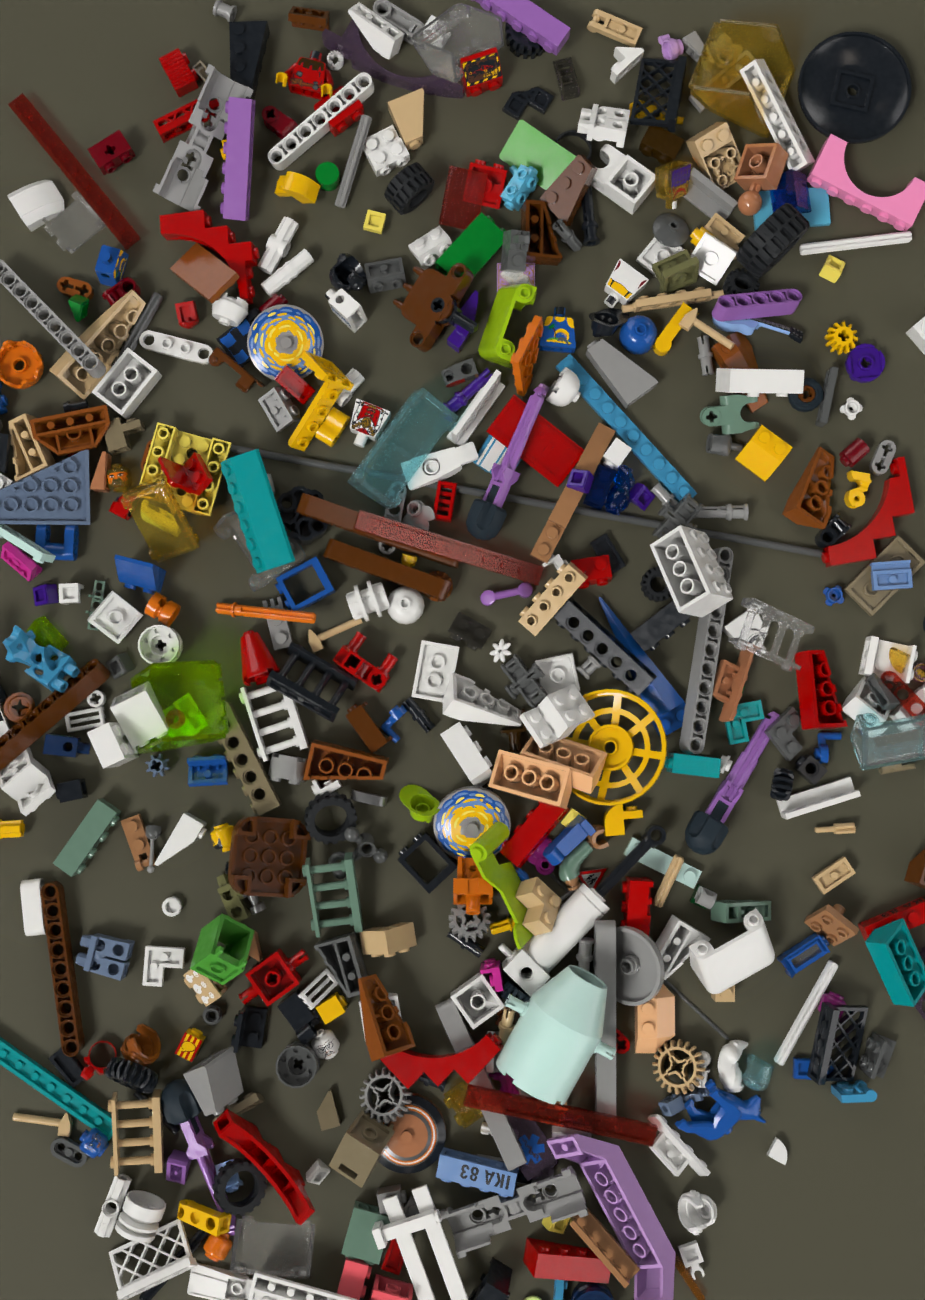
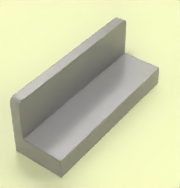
M694 167L690 171L689 182L682 184L687 188V193L683 197L710 219L717 213L726 220L738 204L735 199Z

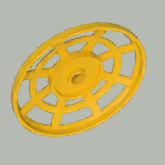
M616 689L597 690L583 695L586 702L597 697L614 696L613 708H601L593 711L595 716L591 720L578 725L573 736L566 737L565 739L607 753L602 769V779L596 785L600 788L597 798L591 797L575 788H572V792L581 799L594 804L607 806L621 805L645 794L658 780L667 756L666 733L656 712L641 698L629 692ZM622 697L638 703L649 714L640 721L632 713L621 709ZM611 713V724L600 726L595 719L597 716ZM620 715L629 718L636 725L626 731L619 726ZM653 720L661 736V752L651 751L650 738L645 728ZM589 723L594 730L589 739H578L582 729ZM640 731L644 738L645 749L634 748L632 737ZM610 742L615 744V751L613 753L606 751V745ZM632 756L643 757L639 768L633 773L627 764L632 759ZM649 758L660 760L654 776L648 784L642 787L637 778L645 770ZM621 769L627 777L619 782H609L611 771ZM631 783L636 791L633 795L622 799L605 800L608 788H619Z

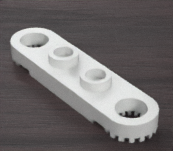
M151 330L144 331L139 338V342L145 350L203 365L209 363V356L213 352L212 348L206 344ZM147 336L154 337L153 344H145L144 341ZM200 351H209V356L206 359H201L199 357Z

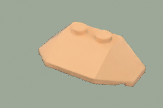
M664 984L653 999L642 1005L635 1006V1053H656L659 1047H663L664 1043H667L675 1036V996Z

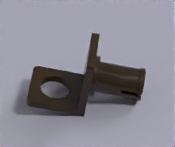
M523 722V728L500 730V733H506L509 736V752H515V743L516 751H522L520 734L522 731H527Z

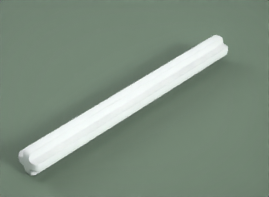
M911 231L805 243L800 245L799 251L800 255L909 243L912 240Z
M831 960L827 962L776 1053L774 1061L779 1065L783 1066L837 971L839 965Z

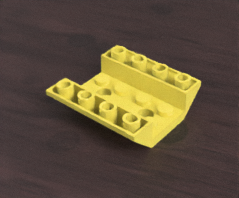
M157 422L136 496L174 509L211 517L223 475L220 463L227 460L232 443L216 438L211 440L179 431L176 427ZM196 450L205 462L213 481L200 496L187 492L185 495L180 496L177 493L178 487L174 488L167 482L168 479L161 470L158 458L161 456L184 465L189 459V451Z

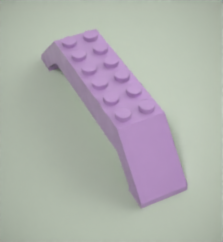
M580 1134L549 1138L546 1142L555 1159L565 1158L580 1165L623 1249L640 1267V1271L634 1275V1300H673L675 1251L620 1147Z

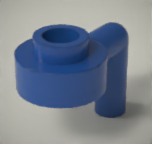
M396 705L389 712L391 716L381 725V729L388 737L392 736L394 743L401 738L392 730L391 726L407 712L403 705L400 708Z
M841 732L818 733V748L814 749V758L819 763H828L829 749L826 740H841Z

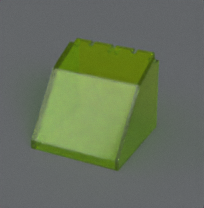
M214 660L152 663L130 679L131 689L147 681L150 682L169 723V729L165 736L159 739L154 737L149 740L150 742L143 747L138 746L139 754L200 745L226 738V734L229 733L228 719L224 720V717L227 716L226 701L221 700L222 697H225L223 681H219V678L223 677L221 663H217Z

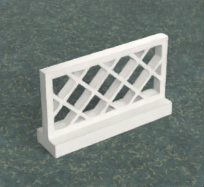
M496 369L486 385L479 390L447 435V439L457 446L467 443L504 391L506 386L500 382V371Z
M177 1219L158 1228L156 1235L158 1234L163 1237L159 1248L150 1245L151 1242L141 1243L145 1245L141 1257L133 1254L135 1246L140 1243L131 1241L109 1252L119 1290L116 1291L118 1300L132 1298L198 1266L196 1258L192 1256L183 1221ZM178 1225L179 1234L175 1240L168 1235L171 1228ZM167 1239L175 1242L170 1254L162 1250ZM178 1244L184 1247L186 1253L181 1258L174 1256ZM149 1248L157 1251L152 1262L144 1259ZM120 1252L127 1254L123 1265L117 1263L116 1254ZM160 1253L168 1256L166 1264L162 1267L156 1265ZM131 1256L139 1259L134 1271L127 1268ZM142 1262L151 1265L146 1275L138 1273ZM126 1270L133 1275L129 1283L123 1285L122 1276Z

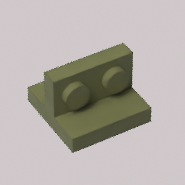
M685 249L652 264V270L660 282V293H667L669 295L696 283L700 263L696 256L691 258L689 252Z

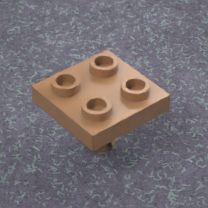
M827 904L808 915L804 920L805 924L820 936L823 935L828 943L833 946L857 935L859 931L858 927L843 916L846 909L840 904H835L833 907Z

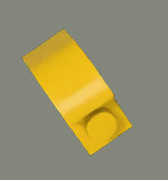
M287 171L286 175H280L274 193L279 197L292 196L302 204L315 203L320 185L305 175Z
M623 804L610 806L603 816L604 835H625L624 819L643 818V810L637 809V806H626V810H623Z

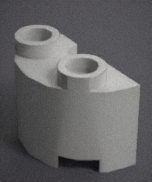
M272 753L268 771L269 780L281 782L282 778L289 780V784L300 785V781H306L303 778L308 759Z

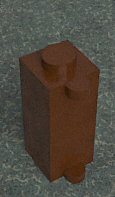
M365 701L359 706L355 704L347 710L348 714L345 716L371 753H374L393 738L392 736L388 738L384 736L364 708L368 705Z

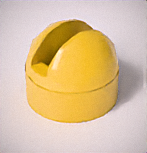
M403 553L401 563L412 568L416 564L417 556Z

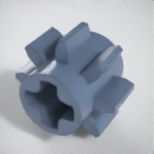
M159 754L158 758L155 755H150L152 760L145 762L149 767L146 772H153V777H157L158 773L161 776H165L164 771L170 769L167 766L169 759L164 760L163 754ZM156 762H160V763H161V765L159 766V769H155V767H154V766L157 765Z

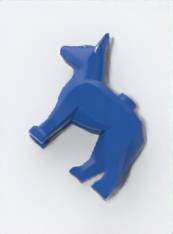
M709 1079L705 1083V1087L710 1092L709 1096L716 1101L710 1112L696 1108L694 1101L690 1098L684 1106L692 1121H686L683 1118L680 1121H676L675 1125L686 1133H695L706 1140H717L731 1133L733 1126L739 1120L767 1122L760 1115L762 1099L760 1095L756 1094L748 1100H742L736 1095L719 1089L715 1081Z

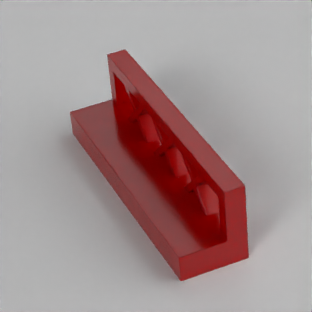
M197 99L153 121L163 143L191 130L193 124L188 121L195 108ZM217 99L209 101V106L212 110H216L219 107ZM206 109L205 113L209 114L206 119L202 118V122H207L210 115L215 116V113H210Z

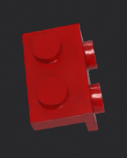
M609 555L570 560L588 576L579 589H585L594 584L604 586L611 582L612 572Z

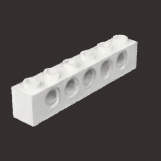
M753 60L739 71L775 143H779L789 154L786 165L790 173L800 172L814 163L815 160L765 60Z

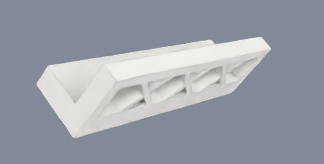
M845 777L791 794L788 801L776 800L781 817L790 819L860 797L861 794L859 790L854 789L851 777Z

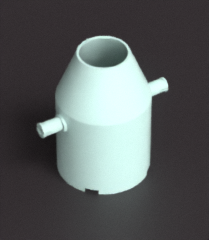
M568 965L534 992L529 1001L524 1002L509 994V1000L506 999L504 1006L520 1013V1017L496 1060L499 1071L504 1076L506 1073L514 1079L512 1083L529 1095L555 1105L559 1101L561 1105H564L593 1053H598L609 1060L614 1058L611 1055L615 1056L616 1048L601 1041L607 985L587 970L575 965Z

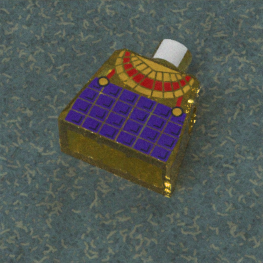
M676 159L655 168L656 196L666 200L665 208L676 209L677 199L688 193L692 163Z

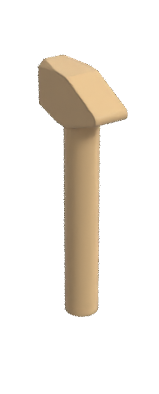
M698 308L685 314L680 321L679 326L687 332L694 325L730 350L735 345L734 342L697 318Z
M362 619L349 620L318 635L312 630H308L309 644L313 653L324 649L321 641L363 623Z
M66 1112L62 1119L22 1113L13 1114V1121L58 1127V1136L70 1137L73 1122L69 1112Z

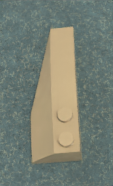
M131 289L78 337L106 366V372L101 378H93L67 351L49 371L80 398L86 399L111 369V364L115 357H118L119 349L124 340H127L132 325H135L146 303Z

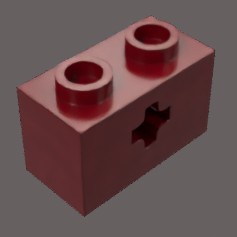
M120 130L87 149L103 175L113 173L117 167L129 163L136 156Z

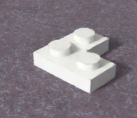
M145 946L142 986L162 987L164 984L165 967L183 969L186 948Z

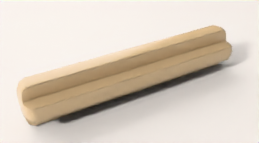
M678 854L674 855L653 899L654 906L663 907L684 862V857Z

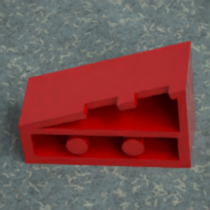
M625 876V881H622V893H625V901H621V912H624V920L620 922V926L637 928L648 936L651 920L650 904L652 905L650 892L651 887L654 886V881L649 877Z

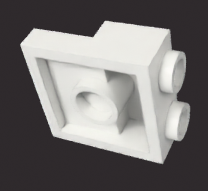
M393 125L366 138L363 152L377 177L380 175L385 176L392 169L403 167L410 161V154Z

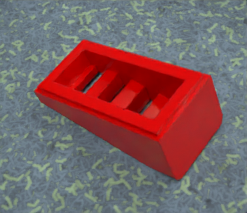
M438 480L433 509L435 521L451 523L457 483ZM441 488L452 489V493L441 491ZM440 495L451 497V500L440 499ZM439 503H441V504H447V505H450V506H449V508L440 507V506H439ZM438 511L447 512L448 516L437 513Z

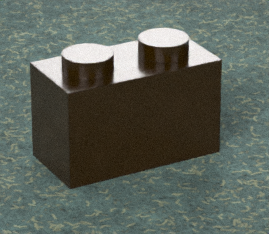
M649 126L638 150L647 157L657 159L662 165L672 167L685 139L661 127Z

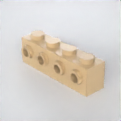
M572 562L568 565L564 563L557 570L559 575L555 580L551 577L544 585L547 589L542 594L538 592L532 599L534 604L530 608L526 606L519 614L521 618L518 622L534 636L543 629L588 578Z

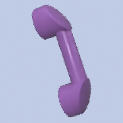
M523 582L518 588L499 592L486 590L481 594L480 600L483 605L491 606L495 600L517 595L522 598H528L532 595L533 588L529 583Z

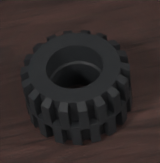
M416 162L403 168L390 181L384 196L400 215H405L424 202L431 193L435 181Z

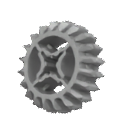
M387 1068L382 1069V1074L378 1069L375 1070V1076L370 1073L368 1076L371 1081L364 1080L363 1083L367 1087L360 1088L361 1091H365L364 1095L359 1096L360 1099H365V1102L361 1103V1107H368L364 1113L367 1114L371 1111L370 1118L373 1119L377 1116L376 1120L378 1123L382 1122L383 1119L385 1124L389 1123L390 1119L392 1122H396V1115L399 1118L403 1117L401 1110L408 1111V1108L404 1105L405 1103L411 1104L412 1101L407 1100V1096H412V1092H406L407 1088L390 1070L388 1072ZM383 1079H391V1082L384 1088L376 1085ZM396 1084L400 1091V1099H397L394 1095ZM372 1091L377 1096L376 1106H374L372 1101ZM380 1091L389 1092V1094L387 1095H389V1098L391 1100H383L384 1096H382L383 1093H381ZM387 1103L396 1106L387 1113L380 1111Z

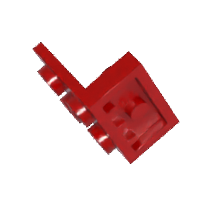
M196 452L192 454L184 465L161 456L158 458L161 470L168 479L167 482L174 488L178 487L189 494L193 493L200 496L213 481L201 455Z

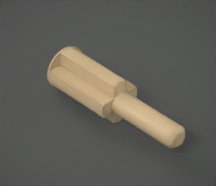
M854 822L834 823L833 826L815 827L814 830L816 833L855 834L856 827Z

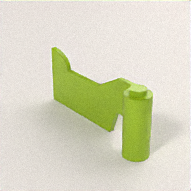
M495 822L470 846V854L482 878L500 892L515 922L513 935L519 950L523 948L533 934L522 925L527 908L515 898L521 880L512 862L499 865L493 854V851L510 834L509 828L504 823Z

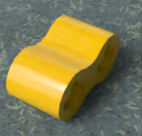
M333 407L317 430L315 437L328 446L333 447L348 425L351 417Z

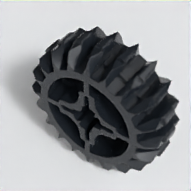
M121 1057L111 1058L106 1067L105 1075L107 1078L138 1092L153 1093L154 1088L158 1084L159 1076L155 1071Z

